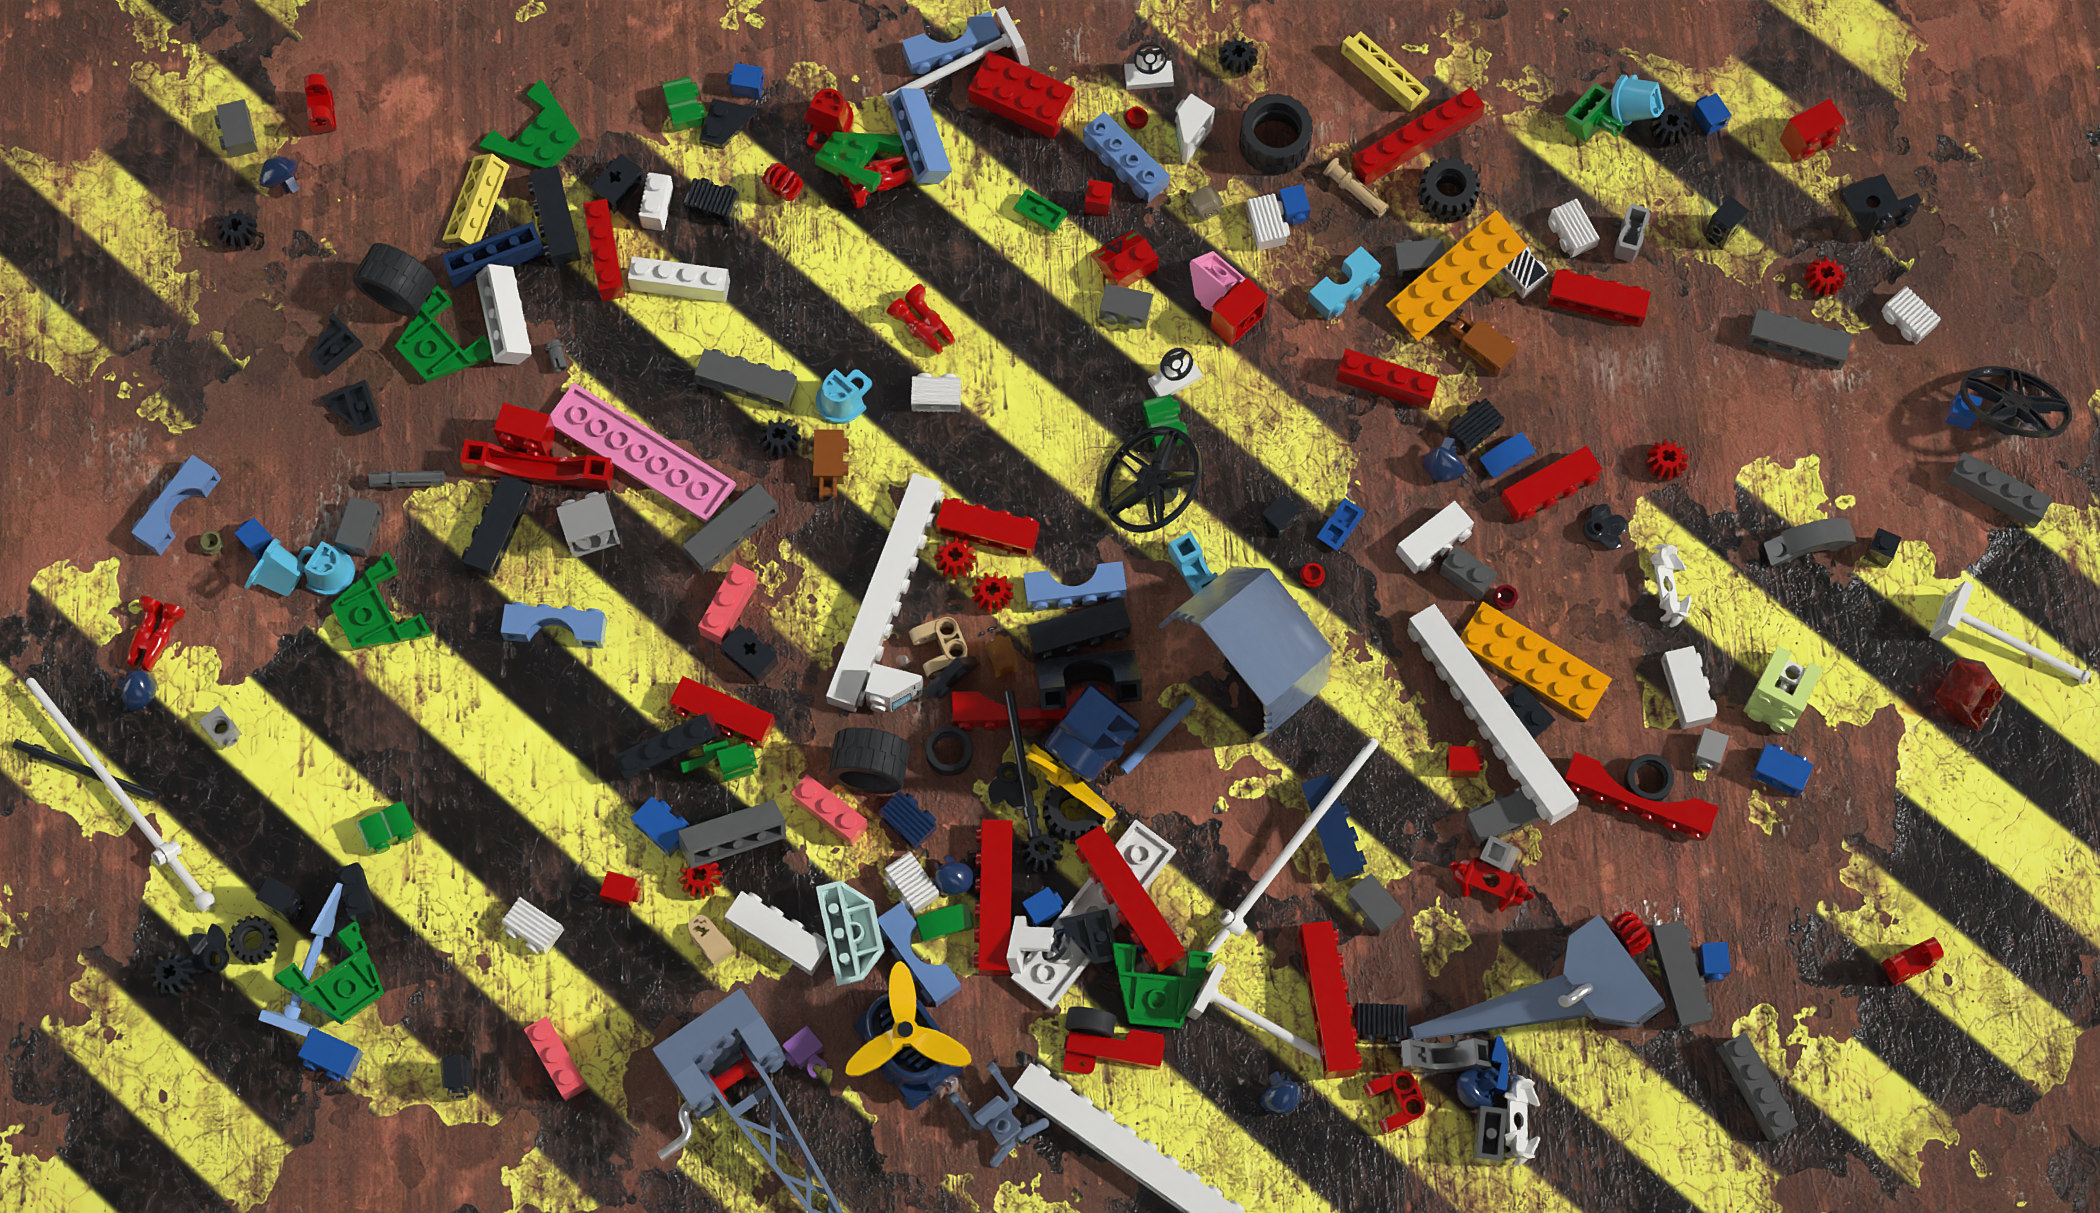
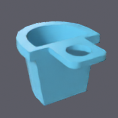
M1621 75L1612 92L1611 108L1614 119L1623 123V125H1629L1632 121L1660 116L1664 106L1658 82L1638 80L1637 75H1631L1630 78L1627 75Z
M834 369L817 391L816 405L818 412L825 420L831 423L845 424L852 422L867 409L863 403L862 396L871 388L872 381L857 369L853 370L847 377H844L839 371ZM859 378L864 382V386L859 390L851 381Z
M275 538L251 572L244 588L248 590L251 584L255 586L259 584L288 597L303 575L305 564L280 545L281 541Z
M321 541L316 550L306 546L298 555L297 559L303 562L305 556L312 555L304 567V573L308 582L306 587L315 593L323 596H337L345 592L352 585L355 578V565L351 557L338 547L330 546Z

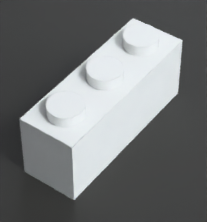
M1454 501L1401 541L1397 546L1396 553L1414 574L1420 570L1424 572L1434 564L1433 560L1439 555L1442 557L1446 556L1453 549V544L1457 541L1462 543L1472 534L1471 530L1474 522Z
M1694 646L1665 652L1661 658V663L1682 730L1711 723L1716 716L1715 714H1717V707L1715 701L1710 699L1708 693L1710 685L1708 678L1702 674V658L1700 654L1696 653Z

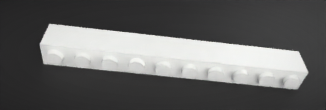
M913 473L827 692L828 704L855 713L858 706H863L866 699L864 690L868 683L873 663L876 660L880 661L884 652L882 643L884 638L888 639L893 628V625L890 624L893 616H898L902 602H899L902 593H907L910 584L908 576L910 571L914 572L918 564L919 558L916 555L919 549H924L927 541L925 532L927 527L931 528L935 520L936 514L933 513L935 506H940L943 500L944 492L941 491V482Z
M1433 604L1409 618L1407 631L1410 638L1420 644L1424 657L1427 661H1432L1436 666L1437 675L1442 681L1446 680L1449 684L1453 697L1456 700L1460 699L1465 706L1464 711L1468 718L1476 721L1481 736L1485 740L1489 739L1493 745L1492 748L1495 755L1500 760L1503 759L1511 777L1518 779L1521 783L1524 795L1529 800L1532 799L1537 805L1536 810L1543 820L1547 819L1550 825L1576 811L1579 800L1437 606Z
M1030 1063L1014 1085L1013 1091L1019 1098L1181 1212L1245 1213L1243 1212L1245 1208L1237 1201L1232 1199L1229 1202L1221 1196L1223 1194L1222 1191L1211 1184L1206 1186L1200 1182L1201 1177L1190 1169L1187 1171L1183 1170L1178 1166L1179 1161L1169 1154L1163 1156L1156 1151L1158 1147L1148 1139L1140 1140L1135 1136L1136 1131L1126 1124L1120 1126L1113 1121L1115 1117L1105 1109L1099 1111L1093 1107V1101L1083 1094L1078 1096L1070 1091L1072 1087L1062 1079L1056 1081L1050 1077L1051 1072L1040 1064L1035 1066Z

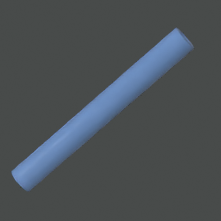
M1187 696L1118 766L1125 775H1128L1196 706L1194 700Z

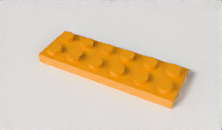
M1495 210L1385 306L1415 341L1418 342L1528 246L1501 214Z
M1485 602L1481 603L1460 636L1461 641L1470 653L1585 722L1612 678Z

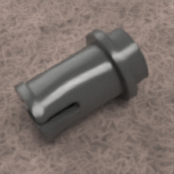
M551 340L546 343L545 352L549 353L553 372H562L561 367H563L564 371L569 368L562 350L564 345L560 343V340Z

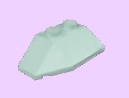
M842 881L817 886L816 890L837 986L862 981L884 952L874 902Z

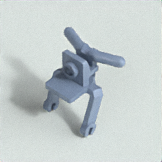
M990 1062L987 1068L1009 1096L1010 1100L1008 1102L1000 1096H996L973 1115L956 1092L951 1093L949 1097L959 1107L974 1129L984 1131L989 1128L997 1142L1002 1145L990 1159V1165L998 1167L1009 1152L1016 1147L1015 1144L1020 1140L1023 1142L1026 1138L1047 1128L1049 1121L1046 1118H1042L1021 1129L1020 1121L1011 1113V1109L1018 1104V1097L1003 1078L996 1064Z

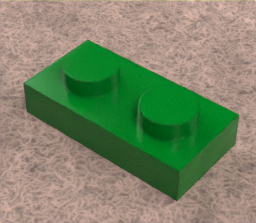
M1028 189L1024 191L1014 206L1016 213L1054 234L1068 211Z

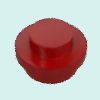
M1132 107L1125 113V123L1133 130H1140L1147 125L1148 114L1141 107Z
M1308 563L1302 567L1300 579L1307 587H1318L1324 581L1325 572L1319 564Z

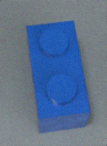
M1766 744L1760 753L1751 777L1798 798L1804 790L1814 764L1808 762V759L1804 756L1785 752V749L1779 745Z
M651 796L631 817V820L635 827L665 854L671 857L680 848L678 831L690 825L680 815L676 818L669 812L671 807L662 799L657 801Z
M312 1027L298 1056L304 1061L303 1066L313 1071H317L318 1068L327 1071V1077L340 1082L341 1078L347 1081L351 1079L363 1052L353 1045Z

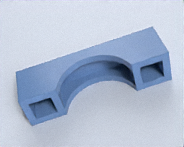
M989 11L968 18L966 32L956 41L940 43L933 41L923 33L902 40V52L912 75L925 74L933 68L943 67L1000 39V33L992 13Z
M191 455L188 460H185L180 465L177 475L165 484L164 491L158 499L156 498L150 503L144 517L139 518L135 522L131 533L136 540L161 556L176 537L170 525V518L174 508L181 501L190 497L206 498L221 479L218 472L202 460Z
M1122 561L1098 564L1093 577L1088 582L1079 586L1063 585L1057 582L1049 571L1024 573L1023 576L1027 610L1043 611L1052 606L1068 608L1076 603L1092 605L1100 600L1114 602L1126 597L1127 589Z
M513 602L512 605L505 604L501 627V634L504 640L529 642L540 629L556 625L571 631L579 647L604 648L607 618L605 613L599 609L588 608L586 611H581L571 606H563L562 609L552 608L547 604H538L535 607L527 606V604L522 602Z
M902 902L878 918L882 941L888 940L892 945L891 953L898 962L903 961L908 967L913 983L918 981L923 988L920 993L928 1004L933 1002L938 1007L961 990V983L947 964L929 965L920 961L913 954L910 943L917 929V924Z

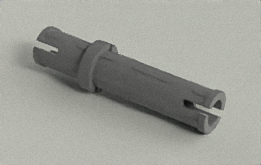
M392 469L391 472H369L370 488L392 487V489H398V487L445 486L446 482L445 470L403 472Z

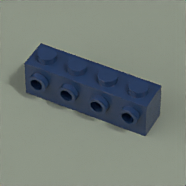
M530 222L442 255V259L453 287L456 288L475 281L476 274L488 264L512 267L545 253L534 223Z
M1330 774L1301 784L1311 814L1338 781H1332ZM1338 797L1316 824L1336 883L1364 874L1363 866L1367 865L1363 850L1357 851L1354 843L1359 841L1354 826L1350 828L1346 819L1350 817L1347 805L1346 803L1340 804Z

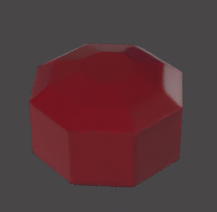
M1508 584L1498 586L1493 595L1495 606L1503 611L1512 609L1519 598L1516 589Z

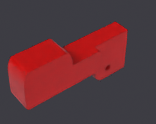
M1131 1029L1127 1034L1126 1041L1069 1031V1035H1066L1064 1043L1066 1053L1063 1071L1089 1075L1095 1069L1096 1058L1108 1062L1160 1070L1165 1043L1162 1034ZM1085 1062V1066H1081L1080 1063Z

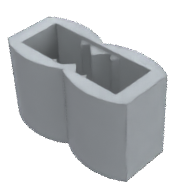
M1635 204L1629 206L1615 245V258L1628 262L1635 260L1642 245L1644 231L1650 218L1649 208Z

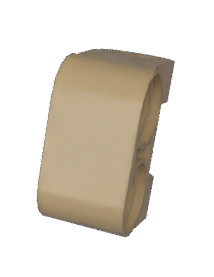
M951 617L930 621L909 631L913 645L917 646L937 639L942 650V656L929 660L923 665L928 679L936 678L956 658L950 655L951 651L958 649L963 652L960 657H968L967 645L957 622ZM946 627L953 629V633L950 635H943L940 631Z
M704 915L692 917L688 924L690 938L709 965L715 969L735 953L734 948L708 917ZM698 927H699L701 930H703V929L706 930V934H705L704 936H703V934H702L701 931H697V932H696V929H697Z

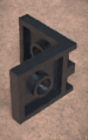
M1884 173L1842 189L1839 193L1865 242L1869 241L1871 237H1880L1890 233L1896 227L1903 228L1910 224L1913 215L1917 212L1922 202L1918 193L1898 200ZM1866 200H1875L1878 203V207H1869Z

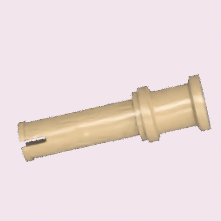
M1335 158L1324 170L1323 174L1325 176L1329 175L1339 184V188L1347 189L1378 217H1381L1387 211L1386 209L1389 208L1385 202L1379 199L1356 178L1355 172L1347 170L1340 164L1338 158Z

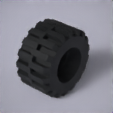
M1449 156V159L1445 160L1444 157H1441L1438 163L1435 160L1432 161L1430 166L1424 169L1418 188L1419 205H1423L1422 210L1425 213L1430 212V218H1439L1438 222L1444 223L1445 219L1449 223H1454L1456 218L1458 221H1461L1465 215L1468 217L1476 206L1481 182L1477 178L1478 172L1476 170L1472 171L1473 166L1470 163L1464 164V159L1459 158V161L1454 160L1453 156ZM1442 183H1451L1460 189L1461 194L1454 197L1445 196L1438 191L1436 186Z
M1080 776V780L1106 802V797L1102 794L1101 787H1096L1095 781L1088 782ZM1061 785L1056 787L1057 790L1051 787L1050 791L1047 790L1045 800L1043 801V819H1045L1047 829L1050 828L1053 836H1059L1060 841L1065 842L1066 839L1070 840V844H1075V840L1096 827L1105 824L1106 817L1090 806V813L1086 818L1079 821L1066 819L1060 812V806L1066 800L1076 797Z

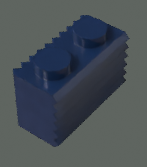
M898 791L879 810V818L916 851L937 830L934 823L936 818L928 810L922 812L916 806L918 802L911 794L906 793L904 795L901 791Z

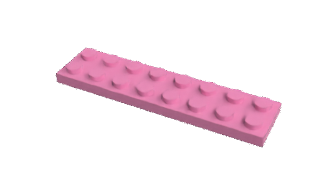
M576 383L572 384L550 414L555 430L597 456L610 457L615 467L705 523L716 515L736 487L735 481Z

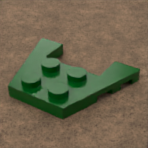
M540 79L527 93V98L543 109V111L513 143L493 129L479 144L483 151L497 153L500 157L518 160L521 164L539 170L557 165L581 140L580 135L548 87Z
M834 132L815 156V165L837 176L843 174L849 177V182L855 185L859 182L865 185V190L874 192L881 182V173L863 169L877 150L901 155L905 148L900 135Z
M438 285L434 287L432 295L427 302H424L418 316L414 321H411L395 345L396 350L426 383L493 358L490 342L484 335L467 349L462 350L434 318L453 304L451 299Z
M388 552L384 553L376 565L371 566L356 584L353 583L331 605L354 650L432 636L421 614L397 625L376 585L399 574Z
M356 921L336 935L337 940L350 954V957L320 978L310 983L295 963L274 977L276 983L340 1025L346 1023L384 995L382 985L374 964H371L367 953V946L365 941L362 940L359 932L360 928Z
M1112 942V950L1128 1022L1181 1028L1213 953L1188 950L1185 977L1134 972L1137 945Z

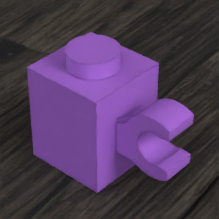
M807 1025L782 1045L788 1064L791 1067L796 1064L800 1070L808 1064L807 1070L811 1078H817V1075L813 1072L814 1066L820 1065L825 1071L828 1069L826 1062L818 1057L824 1051L823 1044Z

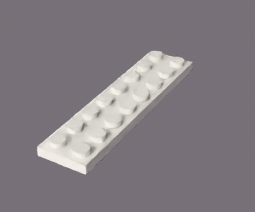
M1138 820L1132 823L1115 845L1145 891L1176 853L1174 847ZM1090 877L1050 928H1054V932L1058 929H1063L1059 923V920L1062 918L1104 909L1109 910L1113 932L1120 924V921L1115 914L1118 910L1114 904L1109 905L1101 892L1104 889L1101 884H1095ZM1064 933L1063 937L1061 938L1062 943H1061V946H1060L1059 950L1061 949V947H1062L1063 944H1064V941H1065V933ZM1071 939L1064 955L1053 963L1044 960L1041 951H1031L1024 960L1022 973H1014L1011 980L1052 1011L1090 961ZM1051 951L1047 954L1048 958L1056 955L1055 952Z

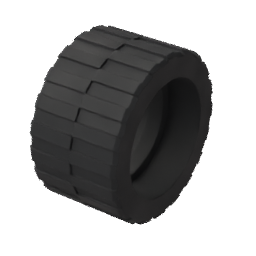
M1276 93L1257 98L1248 106L1243 114L1239 136V148H1241L1242 156L1254 169L1269 175H1281L1282 173H1289L1293 169H1297L1305 161L1307 153H1309L1313 133L1312 117L1309 115L1308 109L1299 100L1289 95ZM1280 121L1291 126L1297 133L1298 139L1287 147L1272 148L1261 143L1253 131L1264 122Z
M383 243L372 244L352 278L356 287L367 297L386 309L406 317H414L418 314L436 284L435 276L424 264L408 253Z
M867 727L844 728L835 734L828 776L837 784L859 792L870 794L898 792L904 785L910 746L904 739L886 731Z

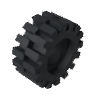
M254 915V918L245 916L246 920L242 921L239 919L237 921L239 924L231 927L233 932L228 935L230 939L228 941L232 953L245 964L258 965L257 962L263 964L266 962L265 959L267 957L269 959L273 957L271 954L273 951H277L276 943L279 944V939L276 935L278 934L273 926L263 917L261 919ZM252 931H258L263 936L262 944L257 949H247L244 945L245 936Z

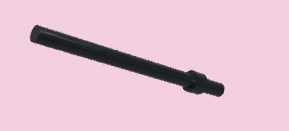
M1013 690L1004 692L1024 802L1022 811L1024 820H1027L1030 839L1040 837L1037 823L1039 814L1037 806L1034 805L1015 694Z
M16 739L12 747L14 749L29 754L30 758L38 761H48L104 783L92 767L47 751L46 747L42 745H32ZM111 775L123 791L149 801L154 800L156 792Z

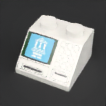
M1190 94L1186 100L1182 99L1176 108L1175 133L1181 160L1185 165L1211 132L1215 111L1214 107L1193 94Z
M873 663L865 690L867 706L871 710L878 713H884L885 711L893 712L922 696L923 679L921 675Z

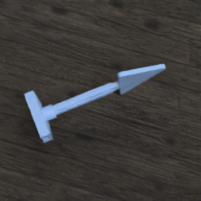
M338 882L311 929V933L317 935L311 943L301 970L308 981L311 979L323 947L324 937H331L343 885ZM292 994L290 1002L286 1004L283 1013L262 1010L258 1019L308 1037L312 1027L317 1029V1027L298 1019L301 1012L302 999L295 994Z

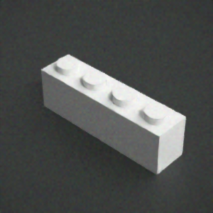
M633 256L628 274L630 289L633 291L726 303L730 284L728 269Z
M488 264L476 274V280L493 359L496 363L519 365L532 352L513 267Z
M741 891L724 916L726 922L812 976L829 951L828 945L825 944L827 940L815 932L812 935L804 930L805 926L797 920L792 919L790 922L782 917L784 913L772 905L770 908L766 907L761 903L762 899L754 893L749 892L747 895Z

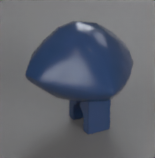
M285 156L269 157L261 169L260 185L266 188H274L280 184L286 194H293L300 189L293 177L298 169L297 161Z
M1445 437L1441 447L1434 448L1424 456L1423 466L1431 478L1437 482L1453 481L1460 478L1466 472L1462 461L1455 454L1457 451V447L1453 446L1455 439Z
M144 670L126 672V679L121 676L118 677L117 686L123 689L122 700L129 711H139L154 699L157 691V681L150 673Z
M946 855L943 857L945 864L939 862L934 864L936 869L934 885L941 895H960L969 890L975 881V875L970 867L964 863L955 862L953 857Z
M1493 1067L1484 1071L1478 1068L1465 1071L1457 1080L1458 1099L1470 1108L1479 1109L1480 1106L1492 1107L1494 1105L1493 1088L1497 1087L1498 1084L1493 1078L1499 1076V1072Z
M1274 1072L1269 1076L1272 1087L1262 1093L1260 1105L1266 1111L1276 1115L1290 1113L1301 1101V1088L1297 1083L1291 1081L1288 1072H1284L1279 1075V1072Z

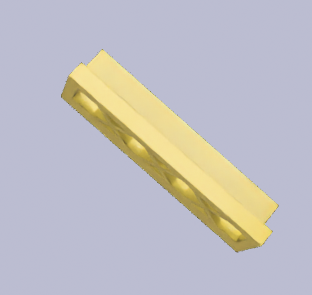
M1361 31L1354 38L1349 35L1343 41L1341 53L1409 112L1429 95L1430 91ZM1362 41L1368 47V51L1358 42ZM1376 58H1381L1385 61V66ZM1393 73L1400 74L1402 76V81ZM1411 88H1416L1421 94H1416Z
M493 154L474 156L442 240L444 242H460L464 246H469L481 241L508 171V164Z

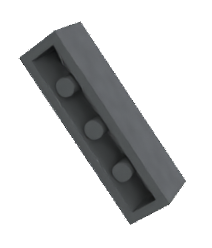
M1757 309L1752 319L1746 344L1841 370L1847 359L1852 335L1847 334L1841 329L1822 327L1821 324L1816 322L1807 323L1800 321L1794 316L1778 315L1769 309Z
M704 349L695 372L696 383L787 411L790 410L798 388L797 376L791 371L784 369L778 371L765 363H751L741 356L731 357L718 349Z
M1965 452L1956 461L1946 480L1948 484L2032 528H2035L2043 519L2053 499Z
M759 483L754 487L749 486L742 492L741 497L736 502L728 503L719 516L710 518L704 524L701 531L687 537L683 545L685 554L703 574L707 573L779 512L778 503Z
M1521 787L1514 790L1515 794L1508 797L1505 794L1494 798L1491 801L1492 804L1483 807L1481 804L1469 810L1470 814L1467 815L1465 823L1478 848L1487 844L1490 835L1499 839L1542 820L1536 810L1537 805L1532 799L1529 800L1524 795Z
M771 800L679 830L680 850L690 869L786 838L785 819L775 801Z
M1683 920L1652 927L1649 931L1652 946L1677 1031L1706 1025L1712 1019L1713 1008L1710 1001H1706L1704 995L1706 985L1704 978L1699 976L1696 966L1699 965L1696 952L1692 951L1690 947L1691 933L1689 928L1684 926Z
M1746 1032L1723 1043L1717 1050L1769 1142L1797 1127V1121Z

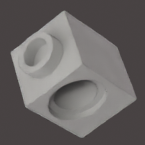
M219 705L198 721L222 750L233 746L239 740V736L242 735L237 726ZM227 725V730L224 733L217 734V729L220 726Z
M1704 728L1700 734L1692 762L1696 763L1701 769L1716 770L1721 764L1729 736Z
M1490 835L1480 859L1509 873L1520 849Z

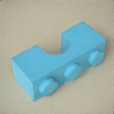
M1360 246L1343 262L1342 272L1350 281L1339 285L1333 283L1326 276L1309 291L1307 301L1327 320L1333 315L1337 317L1345 310V305L1350 300L1354 302L1361 296L1363 289L1367 285L1372 286L1378 281L1381 265Z
M1191 531L1169 542L1168 554L1193 595L1197 594L1218 577L1216 572L1212 574L1203 558V550Z

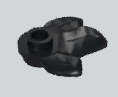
M1600 504L1591 511L1590 519L1583 526V534L1587 540L1600 542L1607 549H1619L1623 546L1619 535L1627 530L1629 522L1621 515L1611 514L1608 504Z
M1004 762L997 769V778L989 785L990 801L995 805L1005 800L1012 808L1022 810L1024 802L1017 764L1014 762ZM1007 771H1011L1014 776L1007 779L1004 774ZM1029 772L1032 791L1037 790L1038 783L1036 777Z
M213 923L210 925L207 934L194 933L188 936L189 945L194 954L188 958L193 962L189 968L195 969L197 973H202L207 970L220 972L228 966L229 954L225 949L227 938L220 926ZM216 955L220 956V962L218 964L215 961Z

